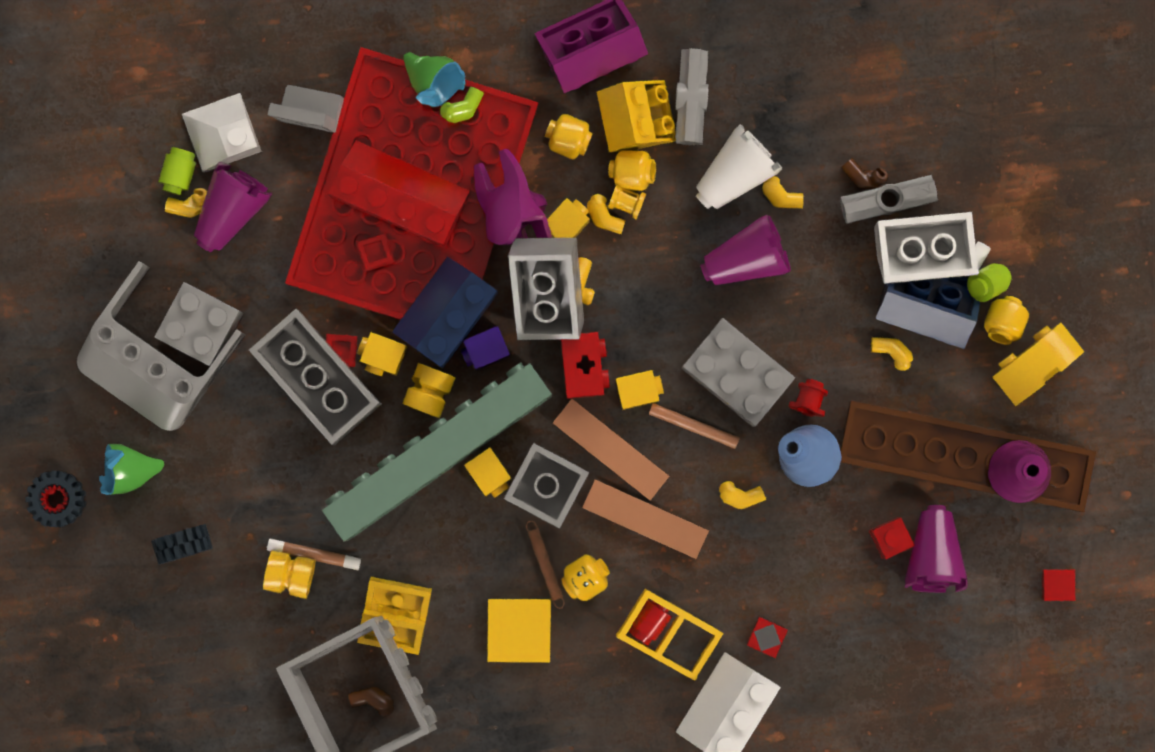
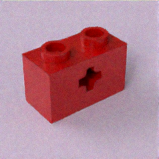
M598 332L581 333L580 339H561L567 399L604 396V389L610 388L608 369L602 370L601 358L607 357L605 338L599 339ZM582 357H588L589 362H594L595 367L590 368L589 374H583L581 368L577 369L576 364L581 363Z

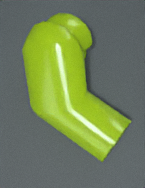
M470 86L463 101L452 104L450 102L444 103L440 108V115L451 123L468 120L474 115L484 93Z

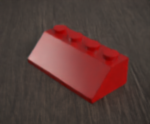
M356 140L342 162L328 194L337 201L445 248L471 191Z

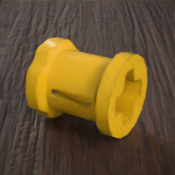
M616 185L608 208H616L632 214V218L637 220L647 193L642 192L638 194Z

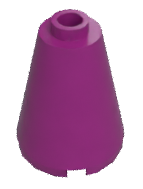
M223 162L217 163L214 168L194 232V236L198 239L196 244L209 252H213L214 249L221 250L272 196L271 192H266L268 188L257 179L242 170H239L238 173L230 172L231 165Z
M768 215L761 216L705 255V263L701 264V269L706 281L712 280L715 285L784 275L790 272L791 266L786 250L783 251L780 243L782 241L771 217Z
M1023 440L1011 441L1002 445L993 453L989 464L988 478L992 488L1000 497L1015 503H1026L1038 498L1048 487L1051 478V465L1045 452L1037 445Z
M943 505L927 506V510L922 511L920 514L914 539L915 546L912 547L905 576V588L912 585L913 591L927 593H946V589L949 586H955V592L966 590L968 588V579L953 514L950 511H946V506Z

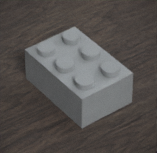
M577 238L515 239L508 258L517 340L580 339L584 324Z
M724 318L720 320L682 367L686 373L752 427H755L795 379L792 374Z

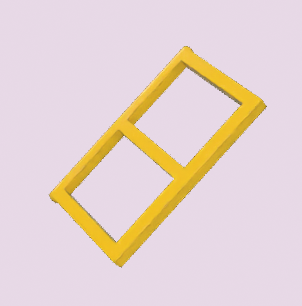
M645 588L620 630L616 633V637L688 678L696 680L724 633ZM648 598L677 614L655 651L626 635ZM684 619L713 634L691 671L662 655Z

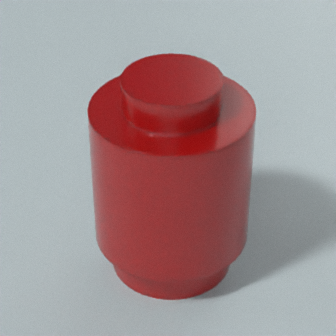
M648 599L629 629V633L644 644L649 645L652 640H657L673 616L669 613L670 610Z

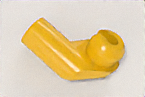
M773 176L763 182V194L773 206L777 208L803 209V193H787L777 176Z
M197 188L194 190V194L185 201L168 197L165 212L188 218L197 216L201 213L207 190Z
M594 194L587 203V209L593 224L598 228L622 234L626 220L610 215L606 206L607 199L601 194Z
M579 257L582 302L585 305H590L595 292L591 288H585L592 262L587 258Z
M871 338L872 353H889L895 360V368L905 371L910 368L913 355L901 340L896 338Z
M726 481L719 487L722 501L737 509H745L766 500L761 486L744 492L736 488L733 482Z

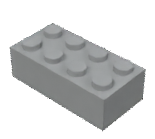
M298 309L291 312L249 349L252 355L331 445L335 446L382 405Z

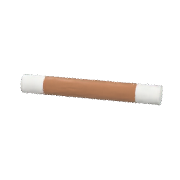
M269 539L267 551L274 550L288 553L294 557L311 558L317 562L359 570L361 558L275 539Z

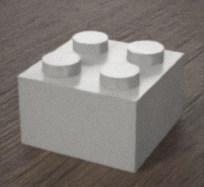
M183 282L155 338L211 366L233 335L244 313Z
M533 443L504 499L560 528L589 472Z

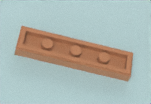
M573 399L570 400L553 422L556 427L649 501L670 477Z
M594 480L582 507L697 559L709 530L598 480Z

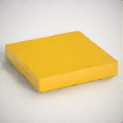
M488 599V662H550L551 599Z

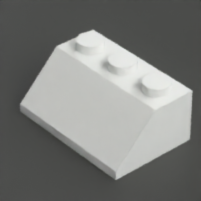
M972 212L877 221L874 226L877 259L884 284L979 274Z
M724 652L677 728L676 733L704 752H741L781 687Z

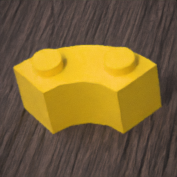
M1059 323L1052 329L1048 325L1033 336L1035 342L1018 356L1011 353L998 363L1001 369L993 376V379L1015 406L1043 387L1046 381L1059 371L1062 372L1084 353V350L1062 323Z

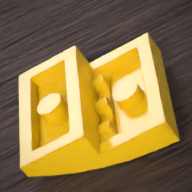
M371 577L361 624L374 617L383 616V619H387L394 629L395 636L393 639L398 649L402 648L406 653L419 655L432 589ZM374 631L358 638L357 643L381 647Z

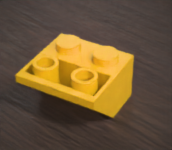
M665 80L622 82L596 92L609 152L636 150L676 141L675 123L672 117Z

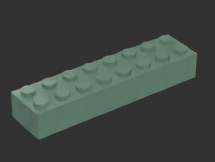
M519 363L506 373L508 379L500 385L494 381L482 389L480 392L483 397L472 403L468 399L454 409L457 415L449 421L443 417L428 428L431 433L425 438L421 439L420 436H416L402 447L405 449V452L396 457L391 454L377 464L379 468L377 472L372 475L365 472L352 481L351 484L354 488L346 494L343 491H338L325 501L328 506L322 511L342 540L349 541L550 399L552 397L551 392L532 365L529 363L524 367L522 363Z

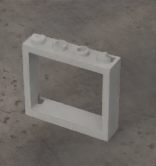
M383 616L374 617L276 668L316 752H340L300 668L374 631L420 727L371 752H393L437 729L435 725L437 722L436 715L431 706H426L421 696L423 693L422 686L415 676H411L407 665H409L407 655L402 648L398 649L393 639L395 636L394 629L387 619H383Z

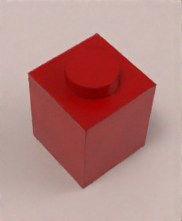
M901 517L891 519L869 530L882 559H888L915 546Z

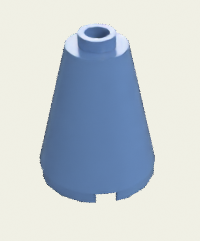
M803 425L786 434L778 445L781 468L784 474L798 485L814 487L826 483L839 470L842 457L837 439L830 431L821 426Z

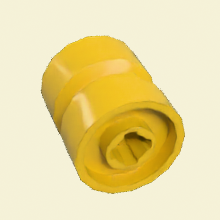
M418 363L412 378L415 385L408 388L402 404L440 419L446 404L443 396L450 394L455 377Z
M272 550L265 571L263 590L281 593L288 589L290 595L307 599L313 580L316 560L300 556L292 560L290 554Z

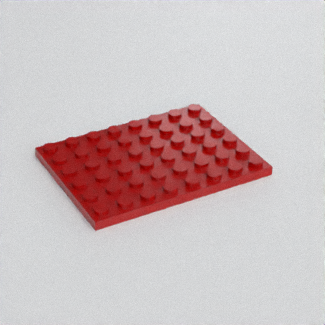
M360 47L344 97L336 132L332 134L285 284L401 320L447 256L483 280L495 243L487 239L486 215L478 201L475 189L474 166L479 163L484 164L495 188L504 184V172L499 152L508 149L520 164L539 102L465 80L464 90H457L446 102L452 104L463 101L470 86L482 91L484 95L470 119L451 123L440 115L441 106L433 107L421 104L415 98L417 93L411 85L404 60ZM356 140L471 191L445 248L330 197L328 192L336 174ZM386 232L396 263L365 272L356 241Z

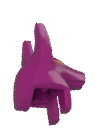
M508 149L499 152L504 172V184L497 188L491 182L483 163L474 166L475 189L478 201L486 215L485 225L488 240L498 245H509L515 239L528 238L524 227L529 224L532 225L537 238H552L547 217L543 213L548 205L543 195L529 190L522 167Z

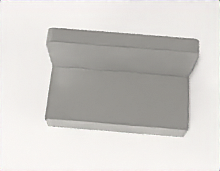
M287 85L282 105L270 103L267 115L280 122L335 133L344 98L337 94Z

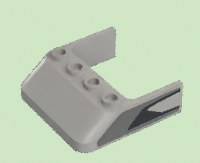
M138 261L92 326L78 354L77 366L84 375L161 429L173 431L184 424L246 335L236 329L203 376L195 377L114 320L117 313L150 268Z

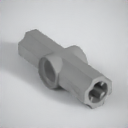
M692 48L681 50L680 79L677 82L675 110H678L675 135L677 144L693 146L703 144L704 112H707L708 84H706L708 51Z
M932 175L896 184H886L880 188L840 197L841 210L846 224L881 215H891L897 211L938 201ZM882 193H893L896 197V205L894 207L885 206L881 201Z

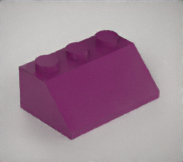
M605 0L534 33L553 75L564 93L578 89L583 84L598 77L606 76L611 71L648 55L639 27L622 0Z

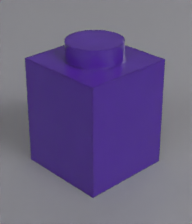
M498 326L463 340L466 348L461 349V353L467 367L474 365L476 371L511 357Z

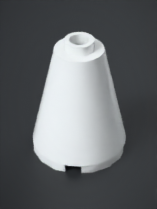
M740 124L734 129L697 184L696 188L699 193L696 197L707 209L711 206L719 209L777 175L782 170V167L778 162L774 163L769 158L772 156L769 151L748 130L745 132L743 125Z

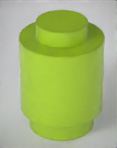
M171 147L170 154L165 156L158 183L164 185L163 191L181 195L182 190H189L196 166L194 161L196 154Z
M992 263L978 270V275H970L967 287L974 299L980 302H987L1008 289L1011 283V273L1006 266Z

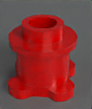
M806 379L805 383H799L798 388L800 391L797 401H790L788 407L806 416L824 417L825 411L820 409L823 398L828 395V391L824 389V384L813 379Z

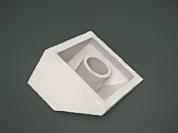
M240 93L182 114L203 173L214 169L219 162L229 164L262 152Z

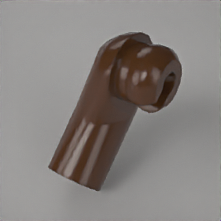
M853 158L841 167L856 187L860 189L880 188L888 180V174L883 168L863 170Z
M373 686L348 693L352 708L369 704L378 710L379 715L384 717L394 712V700L391 695L378 687Z

